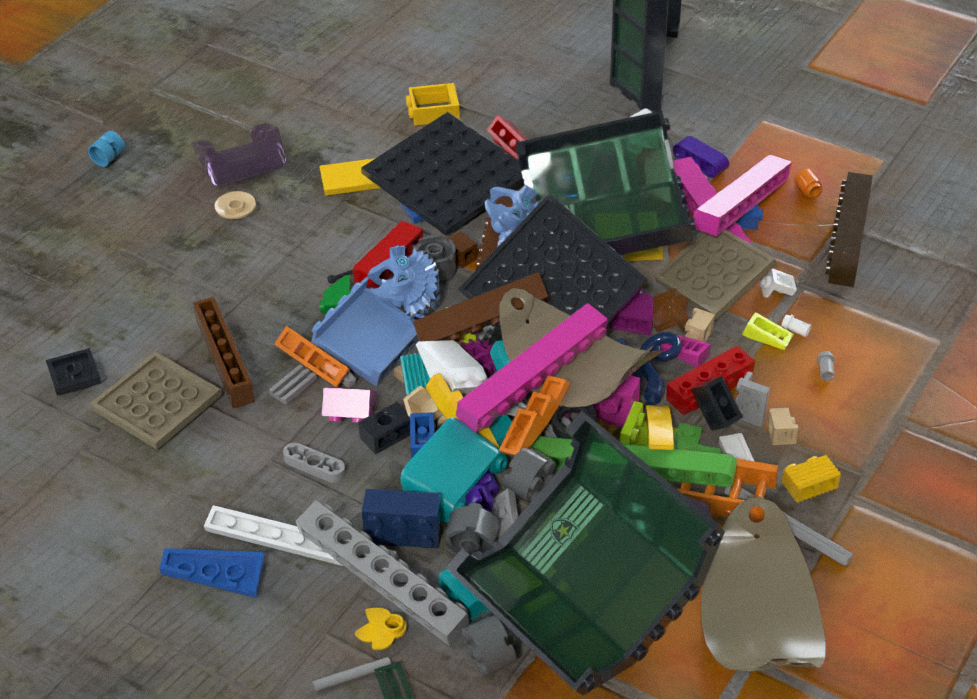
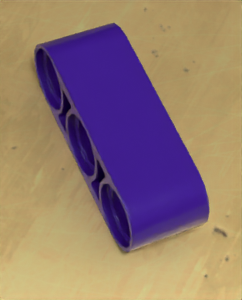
M687 136L673 146V153L677 159L692 157L694 162L699 165L701 172L710 178H714L729 167V160L723 153L692 136Z

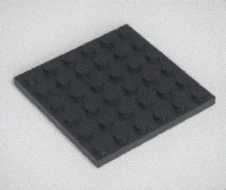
M446 112L361 167V174L446 236L486 209L484 201L491 199L490 189L502 187L513 190L524 182L519 160L449 112Z
M549 193L458 290L467 299H471L539 272L550 300L549 305L571 316L589 303L608 319V324L644 286L648 279Z

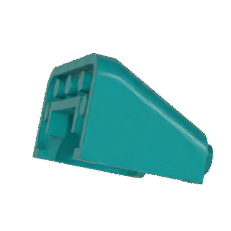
M451 417L446 420L405 465L400 477L402 490L408 492L440 493L442 522L448 523L450 512L467 506L465 496L489 469L493 474H499L506 468L507 458L505 453H501L498 447L482 435L475 433L461 420Z

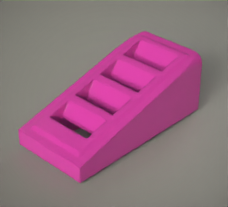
M677 335L681 339L682 350L676 358L694 367H698L710 356L711 344ZM662 344L660 347L663 351H668L672 345Z

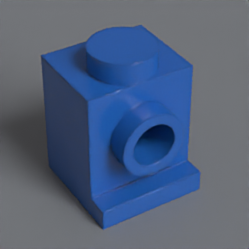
M757 204L739 218L736 223L742 229H757L758 221H762L763 209H758Z

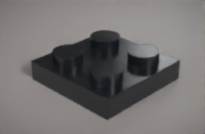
M90 348L46 360L57 396L101 384V378Z

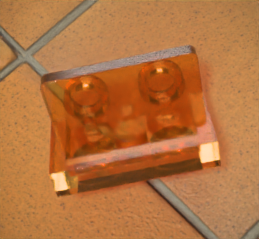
M676 288L653 297V327L657 332L678 325L682 332H685V326L689 319L686 313L688 303L683 294L680 295Z

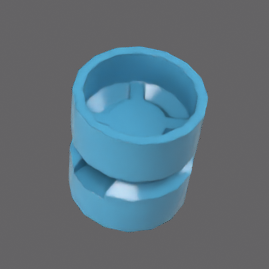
M107 131L99 140H96L88 147L89 157L95 164L105 167L125 150V143L116 132Z

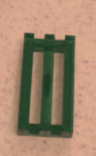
M400 662L374 669L383 699H391L382 676L383 673H386L394 698L401 699L391 672L393 670H396L406 699H413Z

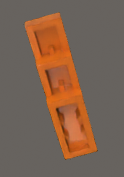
M287 326L274 343V345L337 388L350 370V368Z
M548 375L540 393H532L525 410L518 409L499 449L501 453L515 456L522 448L526 447L528 449L534 443L563 400L570 386L566 379Z

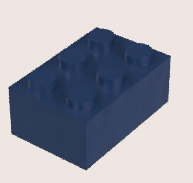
M366 489L362 507L363 530L371 537L375 545L439 549L442 529L440 493Z

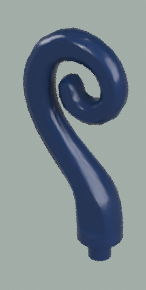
M662 332L648 338L640 348L647 351L652 347L649 352L662 350L659 346L661 344H671L670 350L662 351L654 357L658 361L666 362L680 354L682 342L676 334ZM650 361L641 366L642 374L648 382L644 398L646 405H655L662 400L664 383L662 377L654 369Z

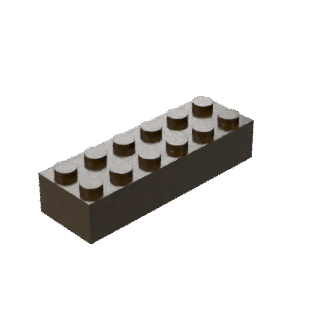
M848 172L847 180L842 179L828 253V260L832 262L827 261L825 274L829 275V284L854 287L873 175Z

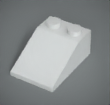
M454 340L417 342L416 346L430 379L433 375L441 373L451 392L459 390L462 396L465 397L488 379L483 367Z

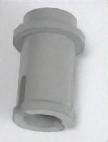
M823 351L817 357V363L820 367V378L824 381L832 380L835 376L833 368L835 357L829 351Z

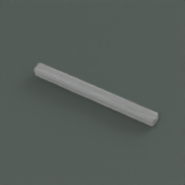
M731 486L725 488V494L728 496ZM741 487L739 500L746 501L749 498H754L753 493ZM784 513L794 536L844 566L851 562L853 554Z

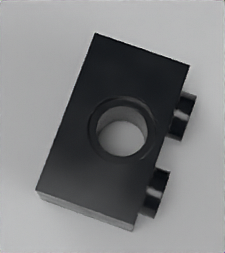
M722 375L707 379L690 389L711 431L726 428L743 417Z
M398 402L358 422L360 439L375 455L410 436V417Z

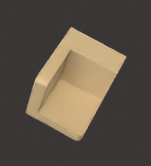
M421 386L417 387L403 399L409 417L410 413L434 412L435 421L443 414L427 389Z

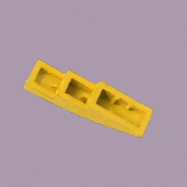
M441 373L433 375L426 385L427 391L446 419L451 417L459 419L456 416L457 402L463 398L459 390L451 392ZM489 427L486 429L482 428L477 432L499 448Z
M646 405L647 443L649 449L674 450L672 418L669 406Z

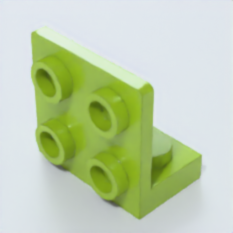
M634 401L620 434V442L622 444L648 447L646 414L643 413V403ZM672 427V428H673V441H674L678 429L675 428V427Z

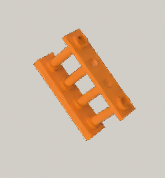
M735 458L737 466L734 482L728 497L714 495L716 486L706 485L704 493L690 491L692 486L690 483H682L681 488L677 490L704 513L728 518L731 512L741 502L745 501L738 499L742 483L757 486L754 498H764L766 488L776 489L778 465ZM678 502L676 509L689 511ZM759 506L752 507L749 511V518L752 522L759 523L765 517L763 508Z

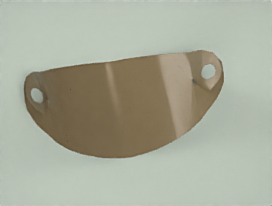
M512 288L506 292L499 305L502 338L509 361L511 362L570 316L534 297L525 290ZM511 299H521L524 308L516 310L511 304ZM605 335L601 340L594 341L588 350L576 355L570 364L563 365L556 375L553 376L566 379L570 383L559 406L580 407L602 401L609 397L642 365L659 355L662 350L649 352L652 347L647 351L620 344ZM545 380L543 381L542 385H541L538 389H536V390L533 389L532 391L537 392V393H540V390H541V388H542V386H543Z
M762 497L749 498L741 502L726 520L722 528L725 533L703 583L701 622L706 644L714 658L722 666L729 669L750 672L771 669L780 665L820 668L825 660L826 642L817 594L804 556L784 513L774 502ZM759 506L763 508L765 517L761 522L755 523L750 520L749 511L752 507ZM759 534L760 537L758 539H755L754 535Z

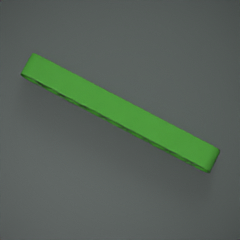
M538 436L530 446L556 462L554 470H560L565 463L566 457L572 456L574 450L571 446L572 439ZM594 442L584 473L624 477L629 460L609 443ZM623 444L666 481L728 487L734 482L737 460L731 455L678 449H649L646 446ZM637 467L633 478L652 480Z

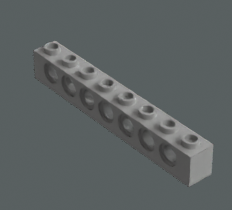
M315 500L295 521L302 535L449 647L461 635V629L470 624L468 611L459 602L454 604L448 599L447 594L438 587L434 589L420 573L415 575L403 560H395L384 546L379 545L378 547L375 545L367 533L364 531L359 533L345 517L341 519L335 515L336 512L328 504L322 505ZM327 526H332L329 530H323ZM345 540H351L347 544H341ZM363 554H369L366 558H359ZM381 568H388L385 572H378ZM400 582H407L405 586L397 587V584ZM420 596L427 597L423 601H415ZM438 611H446L442 616H435Z

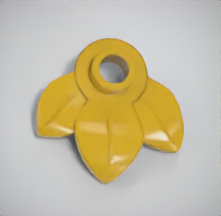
M368 608L365 610L369 623L355 631V636L363 642H372L373 650H383L391 646L395 639L405 634L407 624L400 615L391 614L387 609Z

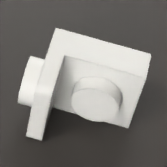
M771 269L767 275L762 277L760 282L763 297L766 298L769 297L773 290L793 296L797 291L794 277L775 269Z

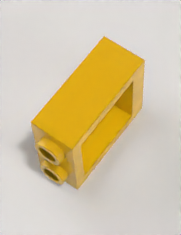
M454 83L409 88L406 104L409 118H413L414 126L429 124L446 112L451 113L460 120L459 102ZM448 102V105L430 106V107H421V108H417V106H416V105H424V104H433V103Z

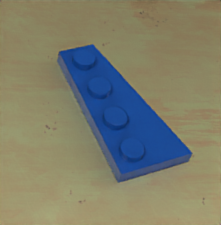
M164 548L160 572L162 575L257 598L265 558L264 552Z

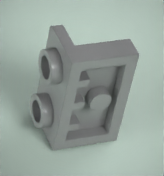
M748 371L744 379H739L736 387L739 395L735 403L743 416L739 420L762 427L765 422L770 388L752 382L753 373Z

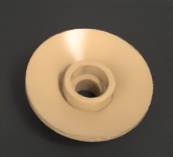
M242 191L226 193L215 202L217 214L227 219L246 217L256 207L255 198L251 194Z

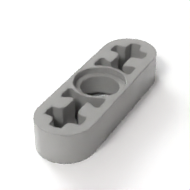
M300 443L287 444L283 449L284 461L289 466L331 483L340 482L345 477V465L337 458ZM311 460L320 461V463L317 465L308 464V462Z

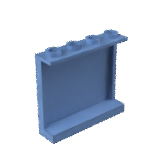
M366 277L361 283L357 282L352 287L348 296L344 295L340 299L335 309L331 308L327 312L322 322L318 321L314 325L311 343L377 387L401 361L400 356H405L419 341L412 322L415 319L409 320L406 317V313L388 301L372 296L369 293L370 289L367 288L368 278Z

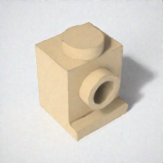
M694 308L692 319H688L685 326V331H687L685 337L706 342L714 330L715 314Z
M789 408L770 409L767 425L772 445L796 444L798 424H795V418L790 416Z

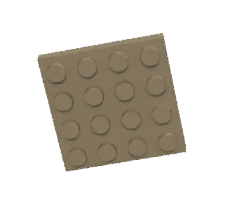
M726 229L718 236L702 232L661 269L654 278L657 283L698 309L715 314V319L717 320L776 265V260Z
M154 352L92 401L90 406L92 411L153 448L159 449L222 396L220 388L159 353Z

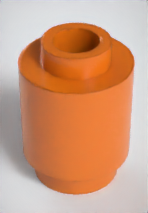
M810 169L801 170L797 173L794 180L795 184L806 197L816 198L822 193V183Z

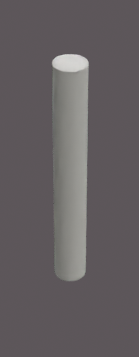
M385 657L312 681L314 690L316 692L391 667L389 657Z

